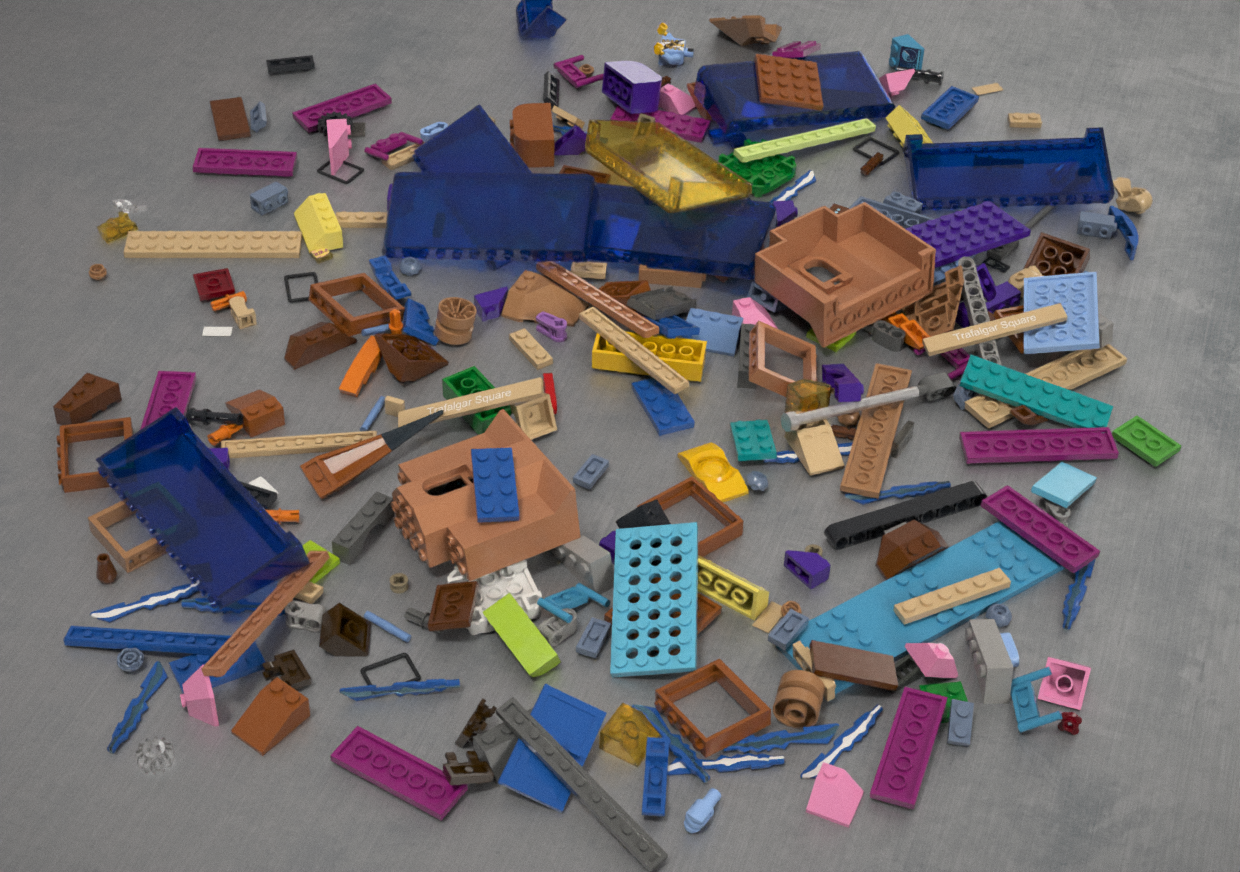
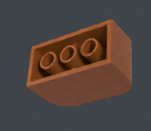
M526 103L516 106L512 112L513 119L509 120L511 152H514L515 162L520 166L528 168L554 167V131L551 104Z

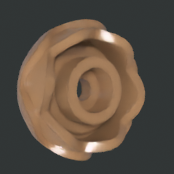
M857 411L836 417H838L839 423L849 427L858 423L860 413Z

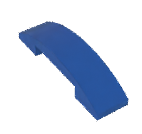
M1110 206L1108 215L1115 216L1114 223H1117L1116 229L1120 230L1126 240L1124 250L1129 259L1134 260L1139 241L1137 229L1125 213L1114 206Z
M385 255L369 260L377 282L395 300L411 296V291L405 283L401 284L392 271V265Z
M647 737L642 815L665 817L669 754L668 738Z

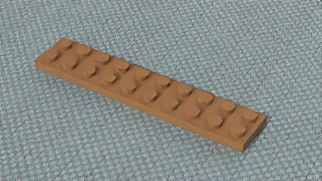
M876 363L866 397L908 388L912 370ZM905 400L862 410L840 491L879 498Z

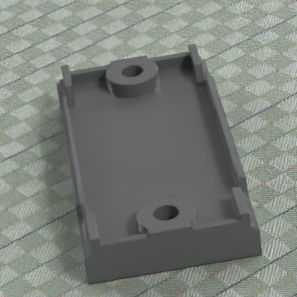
M667 287L665 291L664 288L633 295L628 299L627 306L653 320L688 312L690 308L696 309L697 299H692L686 294L674 290L673 287Z

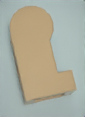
M236 296L229 300L231 315L239 329L257 325L255 311L253 308L248 309L246 307L243 297Z

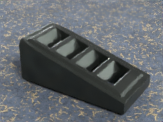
M910 654L895 664L896 675L900 678L896 691L924 675ZM903 671L906 676H903L900 672ZM888 690L891 694L896 692L893 690Z

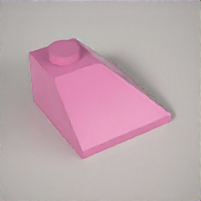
M909 69L888 73L875 80L874 83L884 96L890 95V97L900 95L899 92L905 89L915 70Z
M670 84L661 88L659 107L681 115H687L696 109V105L690 95Z
M752 298L733 300L732 315L742 317L743 324L755 325L759 320L777 328L765 307Z
M906 643L904 646L925 677L957 678L958 672L954 658L944 644Z
M1048 657L1046 667H1050L1052 675L1042 679L1038 699L1081 710L1091 667Z
M201 665L182 685L184 694H180L182 708L187 707L188 714L191 717L212 726H219L210 678L203 675L201 668L204 665Z
M823 762L816 777L806 812L849 828L864 791L846 770Z

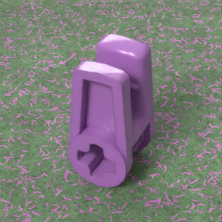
M544 311L536 316V321L539 322L536 326L538 332L549 337L554 342H564L567 339V332L565 331L567 328L566 320Z

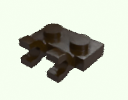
M294 649L275 655L272 662L262 663V667L265 670L262 674L266 681L270 679L273 681L278 677L294 689L311 684V677Z
M482 698L455 741V744L462 748L467 741L471 743L474 736L484 731L487 726L485 720L493 716L497 707L489 708L485 704L486 700Z
M467 751L468 762L464 763L457 761L454 752L445 753L447 763L443 764L442 772L450 785L481 784L493 781L494 774L486 761H479L476 751Z

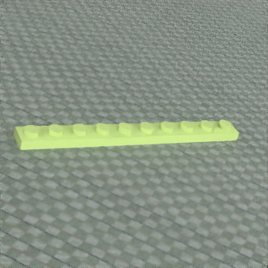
M867 118L736 148L733 155L742 163L875 132L876 125Z

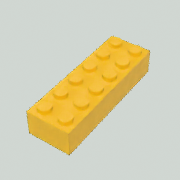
M626 332L686 380L701 382L706 359L707 341L684 338L670 339L659 335L643 338L637 333ZM598 333L596 334L592 350L593 369L649 375Z

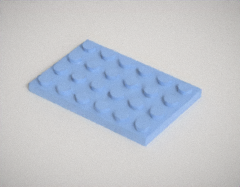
M1097 272L1024 278V312L1061 303L1068 316L1067 321L1025 331L1024 354L1100 348Z

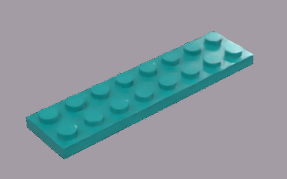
M970 355L959 385L1016 407L1024 405L1035 414L1073 428L1107 427L1113 406L974 355Z

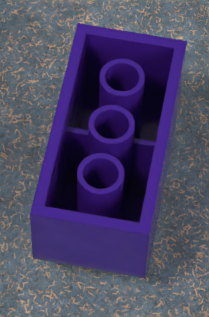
M635 61L604 63L603 94L630 114L648 113L658 110L662 77L646 65Z

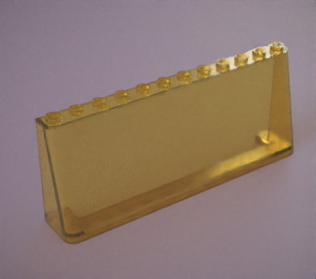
M589 119L585 142L586 152L668 213H678L746 199L752 192V184L659 122Z

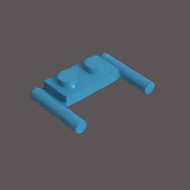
M578 583L576 587L558 592L545 599L539 598L537 605L565 622L570 623L573 616L562 609L578 607L587 603L588 598L606 608L609 607L611 601L585 585Z
M1050 667L1012 679L1011 696L1020 733L1063 719L1060 710L1040 717L1034 687L1031 683L1032 681L1052 675Z

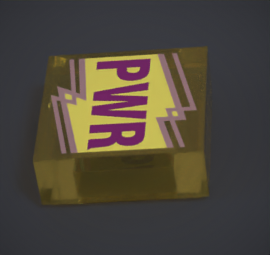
M328 248L309 251V255L317 264L333 259V254Z

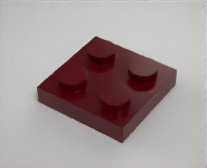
M228 268L193 274V280L200 301L225 297L227 294H235V288Z

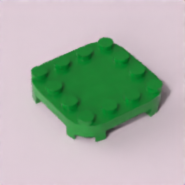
M750 139L744 141V146L766 142V140L762 139L761 142H751ZM734 152L727 156L723 153L719 155L717 172L722 178L757 198L794 178L797 167L795 157L792 155L786 158L781 154L742 163L733 155Z

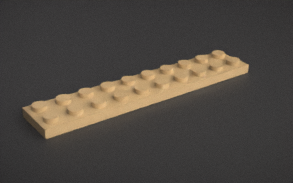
M128 231L123 253L124 258H300L302 231Z
M1107 344L1099 349L1076 350L1026 374L1072 390L1125 365L1127 358L1110 344ZM983 394L965 401V409L988 429L1014 417L1009 412L1011 409L1016 408V406Z

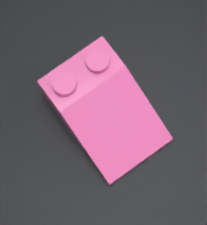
M346 119L326 120L331 175L336 174L343 161L348 158L349 149L352 148L351 139H348V135H351L350 125H347Z

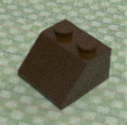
M339 602L322 616L319 647L334 656H367L369 654L371 622Z

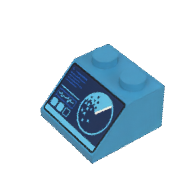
M909 34L892 38L889 65L897 70L898 65L922 70L925 49Z

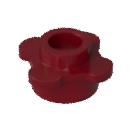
M1062 712L1063 719L1058 723V729L1060 731H1068L1072 735H1077L1082 718L1074 712Z

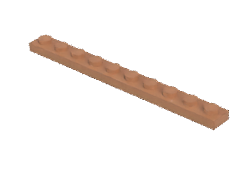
M551 259L536 263V270L543 273V275L551 278L554 282L581 297L641 337L649 338L659 334V326Z
M310 551L201 668L203 675L214 677L225 675L229 668L238 661V658L271 624L278 614L282 612L287 604L293 600L297 593L303 589L307 582L313 578L317 571L323 567L330 558L328 551Z

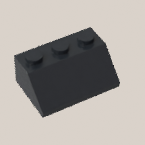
M657 499L640 505L616 520L619 529L671 524ZM681 541L673 542L672 546H679ZM656 542L652 545V548H658L662 543ZM635 544L631 549L637 550L641 547V544ZM675 558L671 563L676 562L679 558ZM654 560L651 565L657 566L661 563V560Z

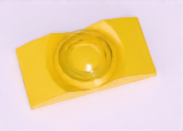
M710 442L677 454V457L689 473L711 493H714L720 501L726 502L749 493L739 470L731 466L723 449L716 444Z

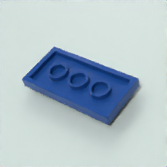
M951 86L921 114V119L949 130L978 102L979 96Z
M634 311L659 326V334H664L666 338L674 339L676 336L691 338L692 335H699L700 327L676 315L653 320L638 311Z
M654 378L632 383L631 389L659 436L694 428L695 421L678 393L673 394Z
M512 447L471 449L477 523L519 521Z
M255 641L238 658V661L229 668L225 675L222 677L209 676L212 688L264 670L262 663H265V660ZM192 654L169 662L170 670L182 694H184L182 685L201 665H205L213 655Z

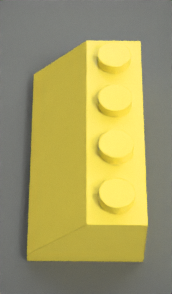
M898 105L886 117L889 123L887 126L894 132L893 134L900 141V145L907 149L905 152L910 158L914 157L918 161L942 156L920 123L902 106Z
M326 193L308 196L294 212V217L300 231H302V237L309 254L318 249L327 248L328 250L343 248L342 230Z
M698 555V591L755 621L768 606L769 591Z

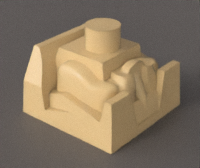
M544 393V397L510 405L516 419V424L531 440L557 430L550 394Z

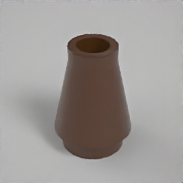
M102 553L97 556L96 578L101 583L109 584L115 580L117 570L111 562L109 555Z

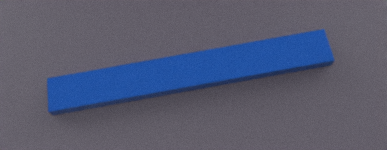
M70 626L63 641L65 646L113 649L137 648L144 651L214 655L231 636Z

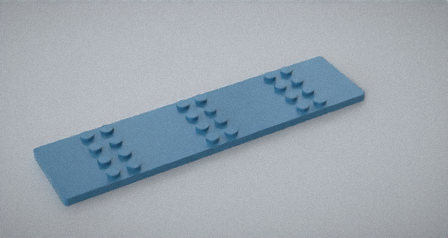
M999 521L809 620L808 625L792 644L801 641L805 647L810 649L811 640L891 655L895 662L909 654L904 647L906 643H930L967 623L969 620L985 613L990 606L1009 600L1062 571L1065 567L1006 524ZM1000 568L1011 581L1010 587L905 625L893 611L895 604ZM792 644L786 650L776 646L798 670H803L793 658ZM833 679L836 684L835 694L855 684Z

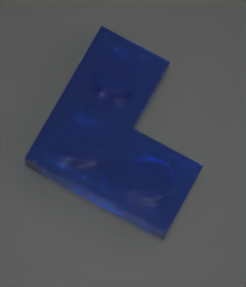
M739 125L708 130V136L713 144L729 142L733 150L743 147L744 141L747 140Z

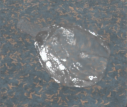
M113 200V205L121 209L123 213H136L138 210L147 209L146 205L136 206L129 200Z

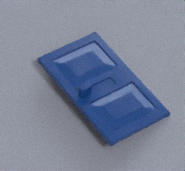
M544 684L530 713L582 767L607 714L548 684ZM518 738L498 780V784L562 813L571 791Z

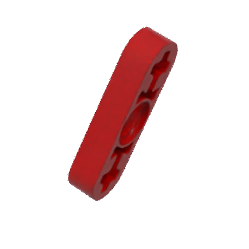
M543 373L544 393L550 394L553 412L557 414L553 374Z

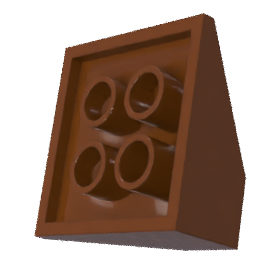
M1041 232L1023 269L1036 266L1044 276L1082 273L1089 262L1090 249Z
M376 333L374 336L389 371L400 382L415 381L447 366L449 363L424 340L415 336Z

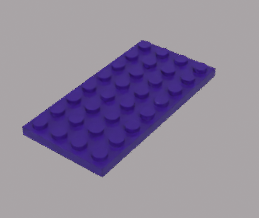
M990 201L906 228V230L936 249L935 268L958 261L962 257H969L1026 238L1031 233L1029 228Z

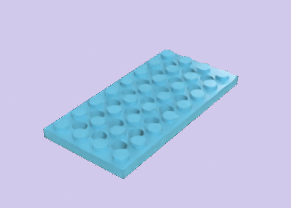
M697 522L616 529L610 667L612 678L683 673L697 670ZM682 541L679 546H672L673 542ZM654 543H662L660 547L652 548ZM641 544V547L639 549H631L633 545ZM675 558L682 559L678 564L671 563ZM654 560H661L659 565H651ZM633 562H641L638 567H631ZM674 576H681V577H682V578H681L679 581H677V582H672V581H671V579H672ZM653 578H661V580L658 583H651V580ZM632 580H640L637 585H630ZM681 594L679 599H671L672 595ZM655 595L661 596L658 601H650L651 597ZM633 597L640 598L636 603L629 602ZM674 612L681 613L678 618L670 617ZM654 613L660 614V617L656 620L649 619ZM631 616H639V618L636 621H629V618ZM674 630L681 631V633L676 637L670 636L671 632ZM652 632L660 633L656 638L649 637ZM633 633L639 634L635 640L628 639ZM680 649L679 654L670 655L671 650ZM653 650L659 651V654L655 657L648 656ZM631 652H638L635 658H628Z

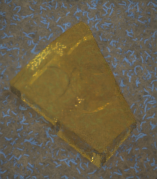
M119 211V217L109 218L105 223L97 227L99 234L106 243L127 235L128 231L138 230L136 223L129 219L126 212Z

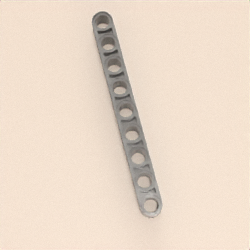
M962 257L958 261V266L961 265L963 269L964 283L962 295L970 326L989 322L990 319L975 262L970 257ZM995 339L975 344L978 357L1001 365Z

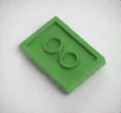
M1138 415L1112 431L1114 439L1154 467H1157L1178 453L1182 446Z

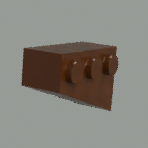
M86 373L53 406L57 424L84 423L93 418L92 415L99 410L105 411L109 404L122 401L119 383Z

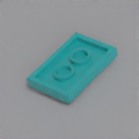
M758 419L755 421L730 422V431L738 461L777 458L768 420Z

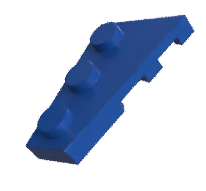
M408 298L405 303L403 331L409 336H415L436 346L439 340L433 334V326L429 325L428 321L430 318L425 306Z

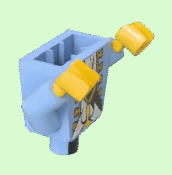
M662 22L657 32L664 36H662L661 43L657 42L654 46L655 54L659 55L658 64L682 65L684 57L693 58L694 48H685L686 41L674 38L670 32L666 31L668 26Z

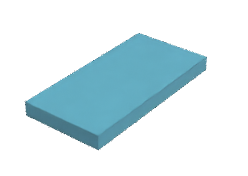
M1061 462L1032 486L1031 492L1067 508L1095 484L1097 477Z

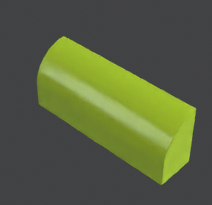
M510 592L482 612L531 677L543 675L561 663L557 653Z

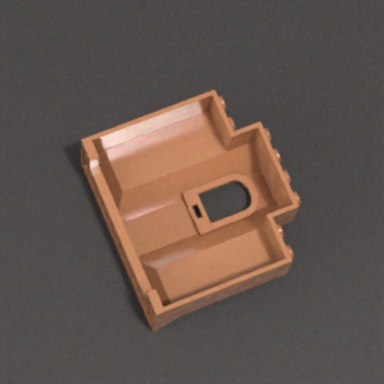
M865 202L840 214H836L826 206H822L770 230V247L755 253V283L808 321L820 345L824 348L933 293L936 249ZM812 267H823L836 277L826 282H821L806 270Z
M504 409L498 412L485 433L398 464L399 473H397V476L402 486L397 487L392 492L393 502H391V507L396 514L394 523L397 529L402 530L405 540L410 541L412 549L414 551L417 550L421 561H425L429 568L451 560L453 564L456 563L460 574L465 575L469 581H472L581 538L575 488ZM512 447L519 521L477 523L474 483L470 481V479H473L471 449ZM459 478L467 485L439 496L427 494V491Z

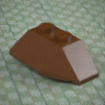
M320 322L290 335L284 360L295 370L356 343L357 339L354 336L348 337L335 324Z
M912 520L882 536L875 566L885 580H888L949 548V546L938 531L916 520Z

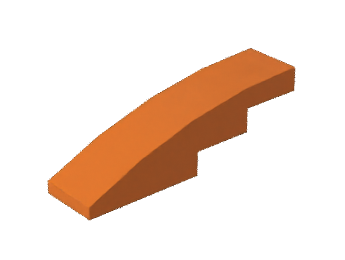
M896 312L880 319L902 329L905 332L904 342L918 350L924 349L922 340L930 336L914 319L909 321L903 313L897 314Z
M370 336L353 360L339 387L340 393L357 397L362 385L367 384L372 372L375 373L382 358V353L374 336Z

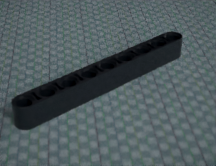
M969 481L833 523L825 529L824 535L835 550H841L882 537L884 530L893 528L903 522L908 523L916 520L924 524L981 505L982 500L987 498V494L976 481Z

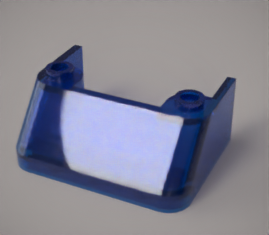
M521 0L516 7L518 34L523 39L553 37L567 19L553 10V0Z

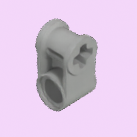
M1041 498L1039 508L1068 527L1067 519L1071 514L1070 509Z
M291 601L285 607V613L287 614L285 623L292 629L319 632L321 630L322 616L327 610L319 604Z
M569 608L562 609L573 616L570 623L554 615L544 620L537 629L548 640L550 646H558L562 641L576 633L577 616L574 610Z

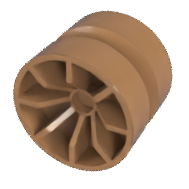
M449 297L440 301L434 329L436 337L452 345H461L469 342L472 338L473 324L477 312L474 304L459 297Z
M791 670L784 673L780 679L773 705V714L776 719L788 727L797 729L815 725L818 721L825 692L823 681L815 674L804 670Z

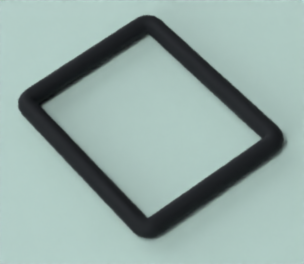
M872 137L866 138L853 148L854 151L871 159L873 156L858 149L871 140L895 152L879 164H885L899 154L897 149Z
M330 160L317 169V173L344 184H349L364 172V168L343 161V164L360 170L345 181L321 171L330 164Z
M315 272L284 276L289 302L307 301L309 297L291 299L288 278L313 275L316 284L318 279Z
M401 653L365 666L360 670L367 685H372L365 671L405 657L416 678L405 682L419 681L421 676L407 653ZM371 691V692H372V694H375V693L387 692V691H378V692H376V691Z

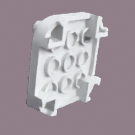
M526 560L472 580L478 582L479 589L471 627H466L470 634L477 635L495 630L482 612L509 592L530 620L540 617L542 607L537 605V601L539 598H542L541 590L538 591L527 569ZM457 565L454 566L455 569L447 576V584L471 582L465 575L460 574Z

